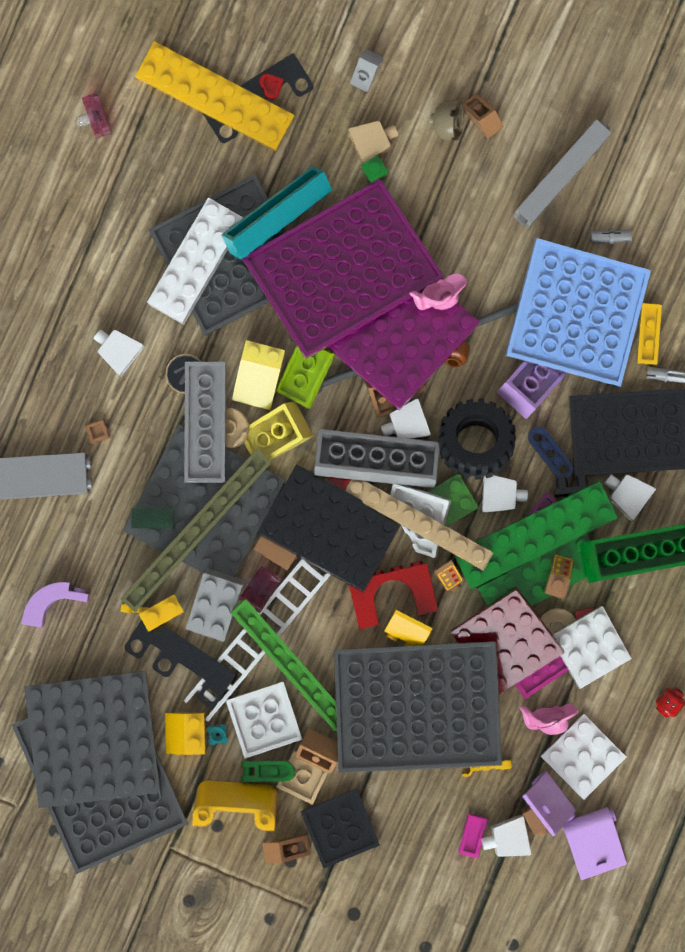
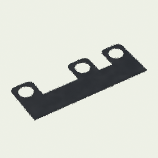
M294 53L240 85V87L261 98L265 96L264 89L261 88L259 83L260 77L263 74H271L284 79L283 84L288 82L298 97L310 92L314 87ZM298 79H305L307 81L308 87L305 91H298L296 89L295 83ZM203 113L221 143H227L237 137L238 131L232 129L230 137H222L220 135V128L225 124Z
M141 620L125 644V650L135 658H141L150 644L160 649L161 653L152 667L164 677H169L177 664L181 663L207 682L198 694V700L210 708H214L236 676V673L164 625H160L148 632ZM134 640H140L143 644L142 650L138 653L133 652L130 648V644ZM164 658L171 662V668L165 672L161 671L158 667L159 661ZM208 689H213L216 692V699L213 702H207L204 699V692Z

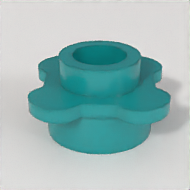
M220 724V726L216 727L210 725L207 728L210 745L227 743L226 725Z

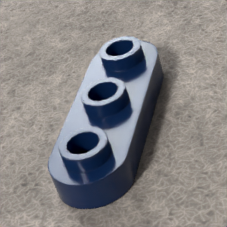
M533 428L528 434V441L557 478H569L573 473V465L544 428ZM535 434L541 435V441L534 439ZM548 450H552L554 452L553 457L547 456ZM560 466L566 467L565 473L559 471Z

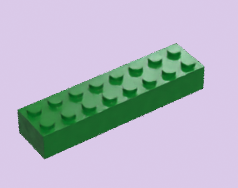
M600 480L473 541L493 552L484 571L460 557L454 556L470 588L473 589L618 517Z

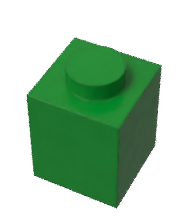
M378 155L361 165L360 170L369 184L378 179L383 180L388 177V171Z

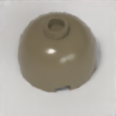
M445 101L439 104L435 112L430 116V124L433 125L435 133L444 140H460L462 132H459L460 124L464 126L463 104H460L461 101Z

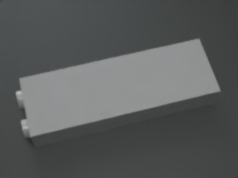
M596 119L517 208L513 217L529 229L607 141L612 133L609 131L610 127L605 122H599Z
M86 453L0 458V500L89 494V489H92V478L88 477V469H91V458L87 457Z

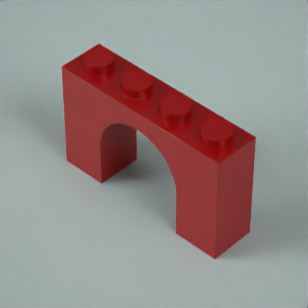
M421 560L410 563L411 567L403 569L402 565L390 568L391 572L384 574L383 570L375 571L364 592L349 585L359 629L379 625L374 606V595L381 584L390 580L401 581L411 589L418 615L438 611L427 563L422 564Z

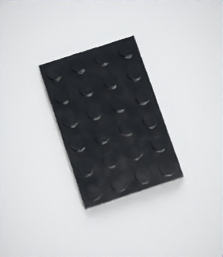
M685 389L569 396L574 476L685 469Z
M296 464L257 534L355 589L364 592L401 524L367 506L361 499Z

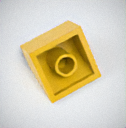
M395 609L384 631L388 633L386 637L396 642L398 639L405 641L404 646H422L433 628Z
M206 712L165 713L166 754L197 755L206 753Z

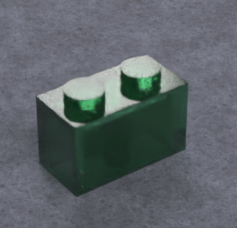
M132 508L131 528L174 529V509Z

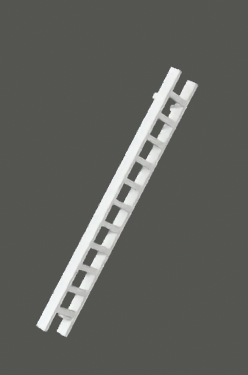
M301 559L260 608L261 610L258 613L260 615L265 613L281 627L276 633L280 636L328 579L330 574L327 573L323 577L308 565L305 560ZM301 566L320 580L311 593L292 578ZM288 582H291L307 596L298 608L279 593ZM275 597L294 611L286 623H283L267 609ZM245 629L240 632L217 660L221 663L225 659L242 675L234 685L230 684L228 686L229 691L205 718L207 721L212 718L265 654L263 650L260 654H257L241 640L246 633ZM236 644H239L255 658L246 670L228 656V653ZM202 678L184 699L185 703L192 698L197 690H202V684L206 680ZM207 690L204 692V695L213 702L216 699Z

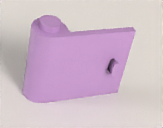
M545 771L531 782L533 786L525 793L523 798L551 835L554 836L566 822L575 817L576 809L549 773Z
M608 807L576 817L566 822L562 827L581 880L627 864L615 829L614 822L617 820L613 809L609 810Z

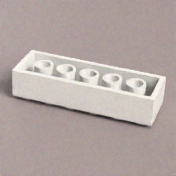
M208 197L147 303L184 325L228 250L221 235L243 219V217Z

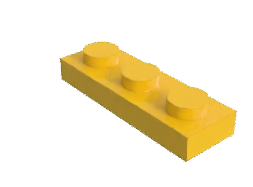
M642 303L636 364H658L662 305Z

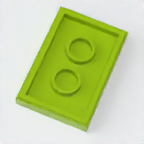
M296 345L276 392L310 409L335 354L327 349H323L305 359Z

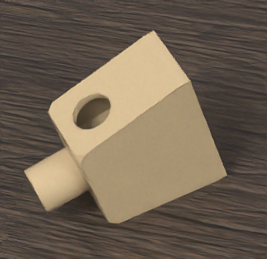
M380 121L348 129V134L362 164L377 155L381 157L391 150L389 140L398 136L394 125L383 129Z

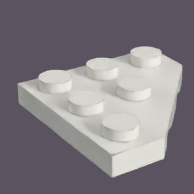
M393 484L391 496L445 525L451 499L407 485ZM401 525L405 533H408L416 552L433 558L437 557L440 546Z

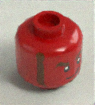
M676 687L674 689L665 688L655 700L657 711L666 718L676 717L685 707L684 693Z

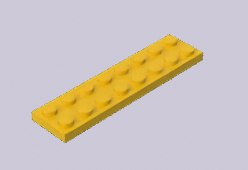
M155 41L135 75L139 80L274 151H277L295 117L292 113Z

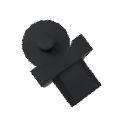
M586 475L574 477L576 487H568L567 477L557 478L556 489L553 491L554 498L567 496L588 486Z

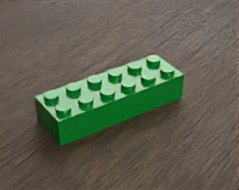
M685 524L581 543L588 583L685 566Z
M587 533L477 587L486 607L516 587L531 606L552 596L543 593L554 554L574 559L569 586L587 578L581 543L590 541Z

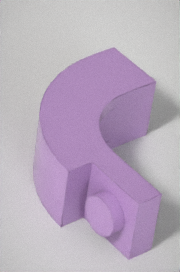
M58 582L47 585L30 598L25 607L21 624L44 627L47 611L55 601L71 599L89 602L90 594L86 593V589L74 587V591H71L72 583Z

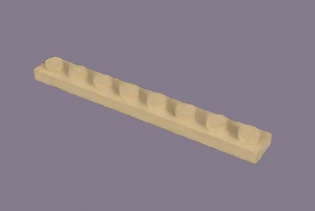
M351 479L345 490L361 499L367 506L483 571L493 555V552L366 481Z

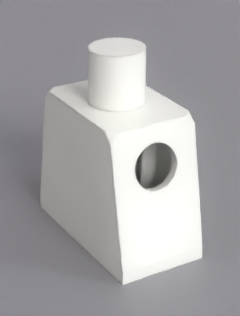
M99 330L94 337V340L102 345L98 353L121 377L145 348L141 343L117 330H114L110 336L104 331Z
M419 399L404 405L401 410L397 409L390 413L391 423L380 426L383 436L396 434L397 438L417 439L431 435Z
M611 474L604 483L613 490L608 497L609 500L631 521L635 519L656 490L654 487L627 474L621 480Z
M484 475L481 513L514 510L516 501L527 502L528 490L516 489L517 481L494 475L493 477L486 478Z
M521 815L491 826L492 836L481 838L483 850L495 848V853L499 857L531 855L525 821Z

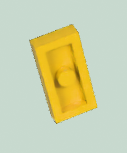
M172 595L141 612L139 616L149 632L184 611L176 596Z

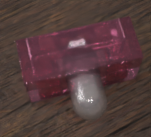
M97 92L82 97L87 113L77 116L76 124L79 127L91 124L96 139L112 134Z
M260 566L253 578L248 577L245 579L244 586L246 589L239 600L246 599L260 613L282 579L272 571Z

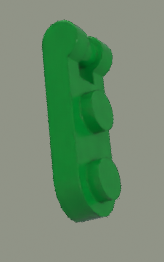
M286 761L241 762V768H243L241 782H288L296 774L294 765ZM251 768H255V776H251Z

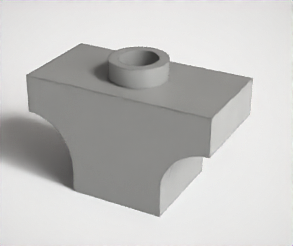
M366 49L358 60L350 84L368 93L384 58Z

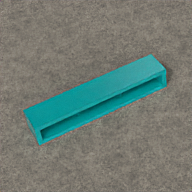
M314 166L310 167L224 232L221 236L230 254L239 259L247 257L250 252L263 245L271 236L279 233L283 227L293 222L304 211L309 210L317 201L323 199L332 191L325 172Z

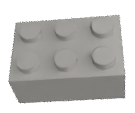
M206 568L186 629L224 642L233 619L230 611L238 604L245 580Z

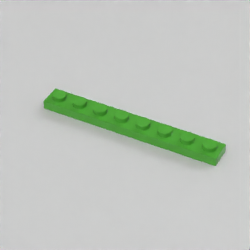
M243 599L230 611V614L333 731L337 732L336 701L246 599Z

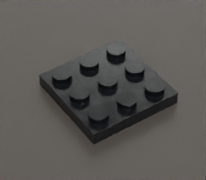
M357 788L301 811L323 868L380 846Z

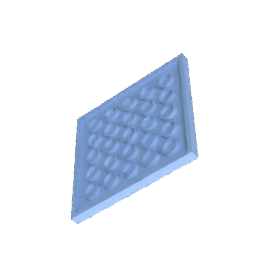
M536 238L505 356L621 387L651 270Z

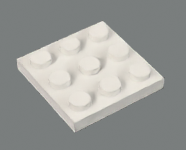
M599 606L553 633V636L564 649V654L560 656L579 689L631 659L603 606Z
M284 681L226 700L244 758L302 740Z
M582 714L541 755L583 800L627 758L585 714Z

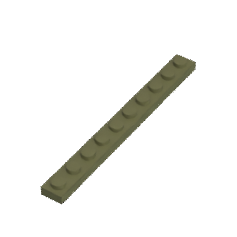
M256 449L120 599L134 612H137L272 462Z

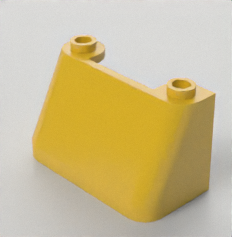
M203 781L197 788L192 826H207L213 820L214 812L229 811L255 813V824L260 830L274 831L277 814V790L269 784Z

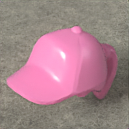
M452 274L445 279H440L437 283L428 285L422 294L417 291H411L409 294L413 296L414 302L420 310L430 307L439 310L448 309L457 304L459 300L458 293L466 286L467 279L463 275Z
M566 704L562 707L539 708L534 712H531L525 706L519 707L523 713L525 725L529 729H540L549 735L565 732L569 726L568 719L578 714V709L573 704Z

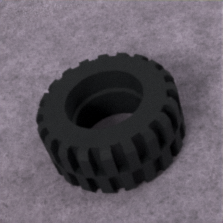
M468 399L466 404L462 402L457 403L455 409L450 408L447 411V416L443 417L441 427H439L438 443L440 456L442 459H445L444 464L448 468L453 467L455 474L463 473V478L469 479L470 476H475V480H481V476L484 475L486 478L493 477V472L498 474L503 470V466L509 464L510 458L514 453L516 429L515 425L512 424V418L508 414L505 415L504 408H496V403L492 401L489 404L484 403L485 399H479L478 402ZM469 426H482L494 434L496 443L486 452L473 453L467 451L459 444L458 434Z

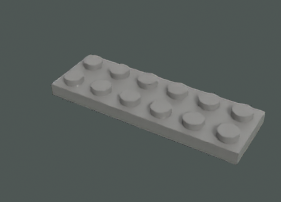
M185 362L184 483H225L226 362Z

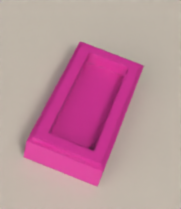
M468 813L458 850L459 854L478 858L482 844L481 838L484 837L488 818Z

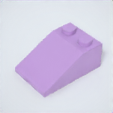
M524 361L496 393L527 419L567 372Z

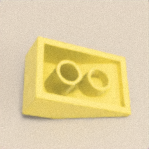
M246 340L232 401L271 410L286 353L285 350Z
M293 401L282 404L249 425V435L244 444L250 455L258 449L265 457L272 460L312 438L313 434L296 402Z

